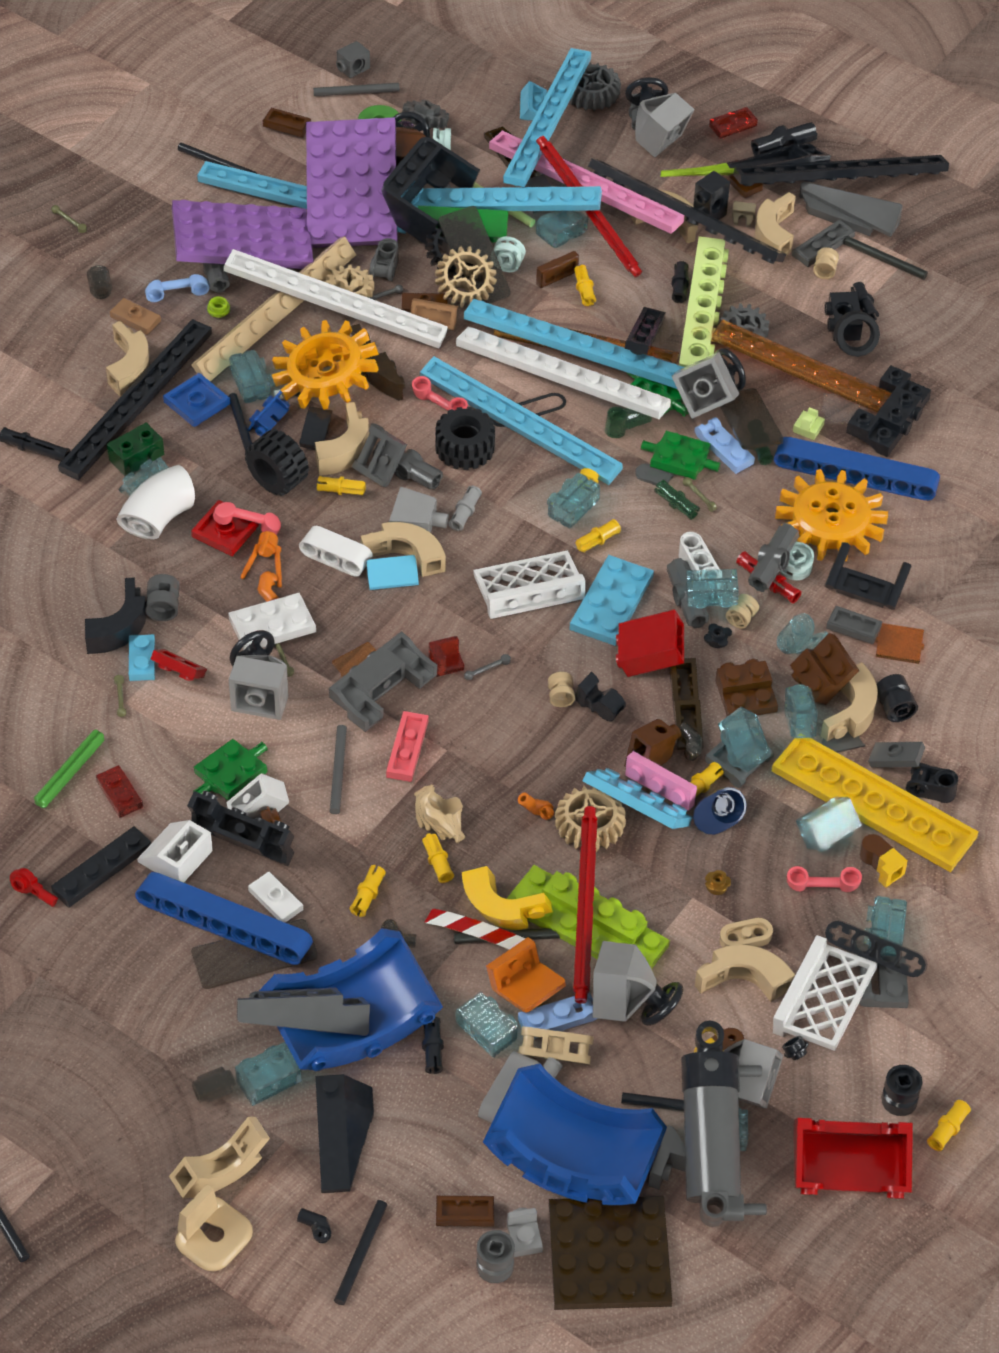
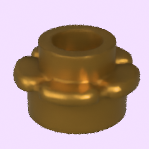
M716 870L709 872L705 876V886L713 895L724 894L731 885V879L729 876H726L724 871Z

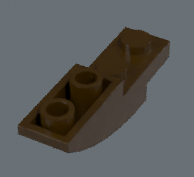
M360 323L351 326V337L362 330ZM371 340L367 341L363 345L371 343ZM386 352L366 358L376 360L378 372H362L361 375L365 376L371 385L384 394L398 401L403 400L405 381L401 375L397 374L395 362L389 359Z

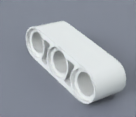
M313 526L299 543V549L305 556L351 576H359L366 568V561L373 558L371 550L365 545L320 526Z
M695 532L684 533L680 538L679 558L688 562L694 580H698L701 584L703 598L715 599L720 595L722 572L702 537Z

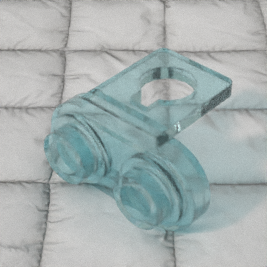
M801 613L795 615L778 634L777 646L785 654H800L806 648L813 650L827 636L828 632L824 631L812 635L815 629L814 621L808 614Z

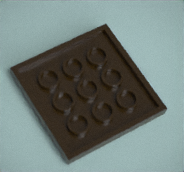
M664 1196L638 1197L635 1204L603 1205L602 1200L590 1198L586 1202L570 1198L549 1199L554 1310L672 1307L673 1300Z

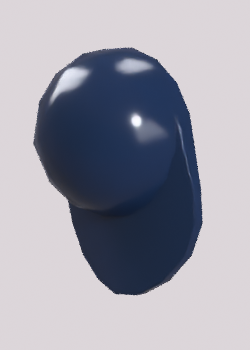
M734 787L717 789L712 794L703 798L694 809L693 821L695 826L700 831L713 835L734 826L743 818L746 812L747 803L745 796Z

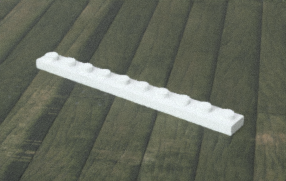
M234 249L224 265L225 272L438 349L447 333L448 326Z
M469 326L456 338V346L656 419H660L670 408L671 399Z

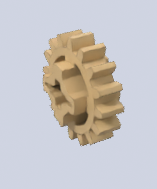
M348 265L346 269L343 266H339V271L332 269V275L327 274L326 283L365 297L373 296V275H368L367 269L361 271L360 266H357L355 269L352 268V265Z

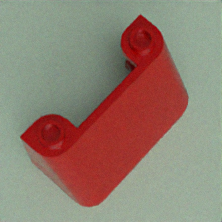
M796 1118L794 1120L795 1188L800 1189V1194L818 1195V1190L887 1193V1198L904 1199V1193H912L913 1123L898 1122L889 1123L888 1125V1122H844L820 1119L815 1122L812 1118Z

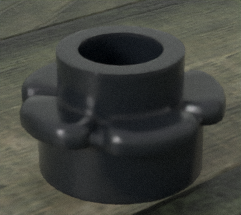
M796 1036L788 1040L782 1046L785 1051L784 1056L793 1060L802 1058L807 1054L808 1041H804L802 1036Z

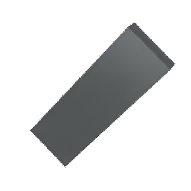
M838 220L793 249L792 256L805 266L810 267L816 262L817 252L820 249H837L844 244L848 236L851 238L855 237V230L841 220Z

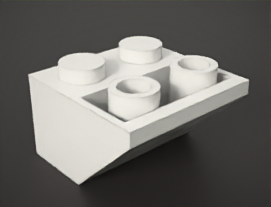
M190 820L170 823L137 860L140 864L154 872L184 883L213 851L211 832Z

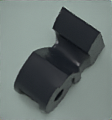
M591 671L578 685L575 701L581 707L590 708L591 712L596 711L602 719L613 721L626 707V702L618 691L613 688L603 692L598 689L599 679Z

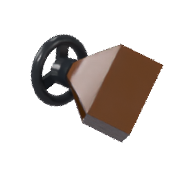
M405 111L394 116L396 121V167L419 139L430 137V130L426 120L415 112ZM404 118H412L420 124L410 127L403 126L398 121Z

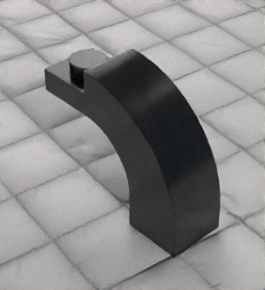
M135 577L125 578V601L119 611L108 617L85 619L87 654L106 653L117 650L129 643L130 635H138L143 629L147 618L146 598L141 596V587H136Z

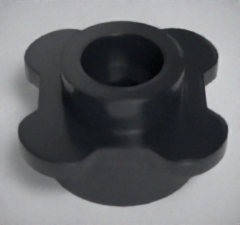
M715 623L708 626V634L704 635V641L717 649L727 646V640L732 635V630L729 627L724 628Z

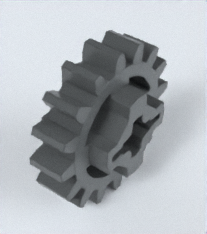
M413 100L412 102L407 101V103H404L402 112L410 111L419 114L426 120L429 129H444V127H447L449 113H446L445 109H440L439 105H435L428 100L420 102ZM405 118V120L410 121L412 125L420 124L418 121L412 118Z
M739 303L737 309L734 306H730V310H725L723 317L720 318L719 333L723 334L722 340H729L728 346L730 347L736 344L737 350L745 346L746 350L749 351L751 345L758 348L759 342L764 343L765 338L768 337L769 320H765L766 314H759V307L754 310L751 309V304H748L747 308H743L742 303Z

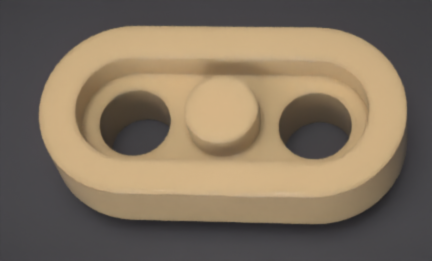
M753 918L727 924L720 931L719 942L722 947L731 945L761 947L771 941L773 927L768 920L763 918Z

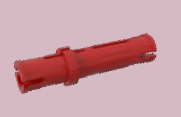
M746 551L742 552L736 560V564L743 567L749 573H752L753 567L758 563V560ZM781 574L776 575L774 580L782 585L784 589L772 582L769 587L770 591L775 594L779 593L792 604L797 602L802 592L787 582L785 576Z

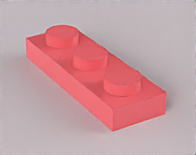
M403 711L388 763L386 778L412 782L429 722V715Z

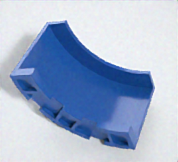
M381 928L371 939L355 950L357 955L345 962H342L341 959L320 967L318 969L319 973L306 976L304 972L274 974L259 990L337 988L343 994V999L363 997L370 1004L369 1033L366 1036L277 1026L300 1070L320 1071L346 1065L365 1057H376L384 1049L404 1039L424 1024L432 1022L436 1014L443 1008L400 931Z
M539 1063L518 1068L483 1143L505 1165L513 1164L524 1172L523 1178L550 1192L581 1202H586L590 1198L602 1200L603 1205H627L636 1203L661 1145L667 1126L653 1108L621 1109L586 1099L558 1082Z

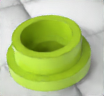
M214 297L209 301L207 311L212 317L221 318L229 314L230 304L224 297Z

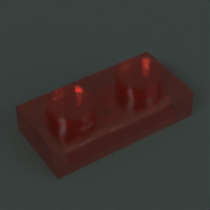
M744 107L710 119L709 127L719 139L756 127L758 119L748 107Z
M120 765L96 775V782L119 818L143 808V801Z

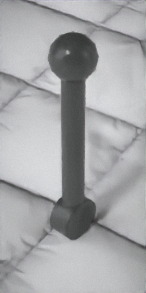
M398 284L393 289L367 298L374 300L395 292L401 293L403 286Z
M503 654L501 659L474 671H466L464 678L472 680L475 675L500 664L508 665L510 664L511 657L508 654Z

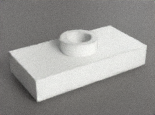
M267 872L248 886V891L277 920L286 923L303 911V904L270 872Z

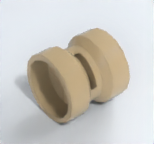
M822 248L817 252L813 272L818 278L830 279L835 275L836 265L839 260L837 251L832 248Z
M740 594L734 601V605L726 612V618L734 627L746 628L751 621V617H754L758 612L759 604L752 596Z
M556 672L549 676L548 687L551 690L549 697L550 703L553 706L567 707L574 703L575 693L572 689L574 684L571 674Z

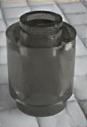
M101 265L91 267L86 274L90 293L97 299L109 297L112 291L109 270Z
M222 1066L197 1076V1080L191 1082L199 1103L204 1101L209 1103L233 1092L232 1086L236 1085L230 1069L225 1071Z

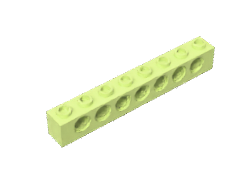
M700 236L698 238L679 366H689L714 354L715 344H711V342H716L717 328L713 327L718 326L720 312H716V309L721 310L722 296H718V294H723L724 280L720 279L725 278L727 265L723 264V262L727 263L729 249H725L724 239Z

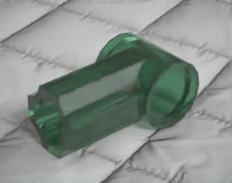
M612 407L607 411L605 433L611 438H621L625 435L626 430L651 422L652 417L629 408Z

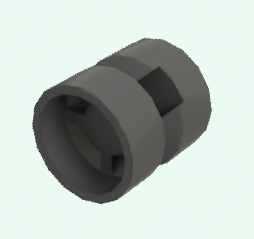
M158 574L149 578L147 582L146 614L153 620L169 621L177 616L180 589L177 578L168 574Z
M491 1230L484 1233L477 1242L476 1269L479 1276L489 1283L504 1282L514 1271L515 1244L508 1233L501 1230Z

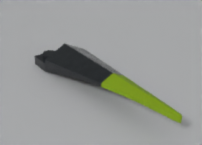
M790 144L760 155L728 163L697 168L662 170L660 177L706 176L713 171L720 175H734V167L828 162L831 155L812 144Z

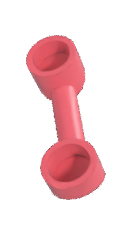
M425 376L416 377L412 381L413 392L421 400L428 399L447 411L451 409L457 410L458 407H462V409H467L468 403L464 398L457 397L449 401L433 392L431 382Z
M231 502L219 504L213 513L214 520L222 525L229 524L232 518L236 517L260 523L262 532L270 531L277 535L281 528V522L275 514L270 512L264 515L236 508Z
M795 866L789 869L786 880L790 888L799 892L804 891L806 887L840 888L844 892H852L860 886L862 874L854 867H847L841 872L840 877H809L808 872L803 867Z

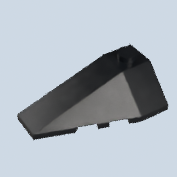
M344 1074L315 1076L321 1193L350 1192L363 1145H365L367 1139V1132L374 1116L373 1089L371 1086Z

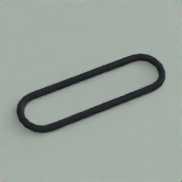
M549 393L517 404L522 406L551 396H558L562 399L563 403L560 406L536 413V415L541 416L562 409L566 405V399L562 394ZM493 420L495 426L505 427L503 424Z

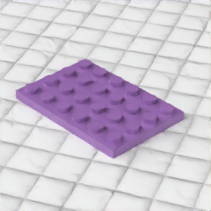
M395 117L306 122L307 231L310 233L311 247H329L340 237L344 236L351 246L378 245L385 238H392L398 243L397 225L392 218L381 191L384 181L396 168Z
M172 200L176 261L225 264L234 249L284 268L304 269L313 262L310 233L307 231L306 209L298 207L256 206L254 204L239 205L233 203H211L209 201Z

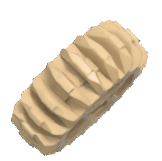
M471 246L468 247L467 252H464L462 247L458 248V253L451 249L449 252L450 256L444 254L442 257L443 261H439L437 264L439 269L435 271V276L438 277L435 280V284L441 285L438 288V292H446L443 297L444 300L451 297V304L454 305L458 301L461 308L464 307L465 303L469 306L473 299L480 301L482 299L488 300V293H493L494 287L492 285H495L497 281L494 278L496 270L491 269L493 261L486 262L487 254L480 257V249L472 253ZM465 262L471 263V264H473V265H475V266H473V267L468 266V265L465 264ZM455 265L457 275L449 281L447 272L450 267ZM482 274L484 284L477 290L475 279ZM456 288H463L467 292L459 291Z
M583 786L582 791L574 788L572 794L566 793L563 800L559 801L558 808L555 811V826L559 830L560 838H565L566 844L574 843L575 849L581 846L582 816H584V808L593 806L596 808V817L598 818L596 852L599 846L607 849L609 843L615 844L618 837H621L623 834V829L626 825V812L622 807L621 801L615 800V798L602 791H598L594 787L592 790H587Z

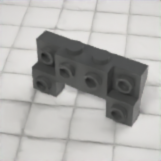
M401 631L377 651L371 652L363 662L353 666L345 676L329 687V698L347 711V718L366 732L384 718L383 708L375 701L404 678L420 689L437 675V664L425 656L413 641Z

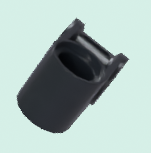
M920 763L918 767H911L912 776L905 787L907 792L919 798H927L941 803H949L955 799L958 776L953 770L938 768L925 763Z

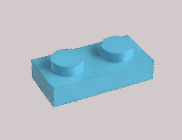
M155 634L129 636V681L155 680V661L150 660L153 650H155Z

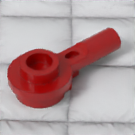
M20 868L10 874L11 886L15 891L24 894L32 893L51 907L57 903L58 898L43 889V886L38 883L37 877L30 870Z

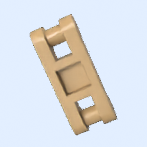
M522 1026L521 1035H523L522 1046H519L518 1053L530 1057L546 1059L551 1057L560 1061L590 1065L591 1056H588L590 1045H593V1036ZM534 1037L543 1038L541 1049L533 1048ZM570 1042L579 1043L577 1054L569 1053Z

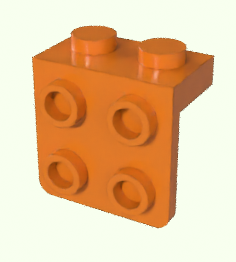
M529 937L486 965L492 990L525 1013L530 1012L566 986L563 977L539 961L535 941Z

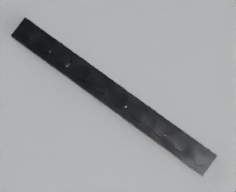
M942 155L745 166L734 167V177L740 184L752 186L754 183L771 185L775 182L795 183L800 180L815 182L817 179L835 181L837 178L857 179L858 177L865 176L868 178H877L882 175L897 177L899 174L917 176L920 173L939 174L940 172H946L949 169V162Z
M591 158L588 167L594 169L595 174L605 179L608 176L613 179L612 182L623 187L627 186L631 188V191L642 196L645 195L651 200L687 216L686 221L697 226L699 223L706 226L705 230L709 233L724 235V240L736 245L738 242L744 245L742 249L751 254H755V252L762 254L761 259L771 264H774L775 261H784L786 253L601 160Z
M192 319L59 463V472L79 481L107 450V444L117 439L212 335V327Z

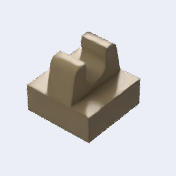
M734 201L732 210L734 225H738L740 218H745L747 220L746 227H750L755 218L756 204Z

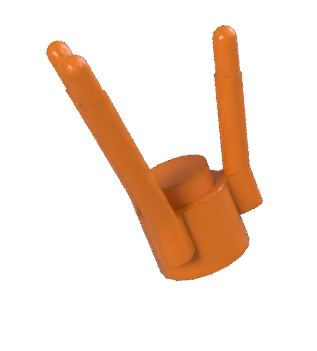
M264 531L259 535L258 543L254 545L253 552L240 576L241 579L246 577L257 554L263 557H270L274 554L277 587H282L281 547L277 545L278 536L275 533Z

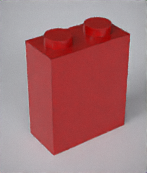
M675 609L619 623V634L616 635L618 645L616 663L620 669H623L627 677L684 664V623Z

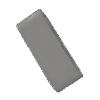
M513 1051L480 1106L478 1117L492 1123L518 1068L539 1064L540 1062Z

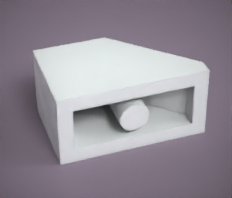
M261 773L226 803L228 809L231 810L232 807L238 808L246 812V816L255 819L256 817L262 818L260 812L267 809L266 806H269L270 810L276 808L279 812L289 804V799L284 782Z

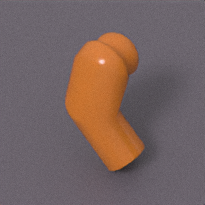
M269 571L261 574L257 588L258 593L266 602L279 598L272 590V586L276 584L274 581H277V575Z
M525 792L519 795L518 803L532 814L540 815L544 820H549L554 816V807L549 801L535 799Z

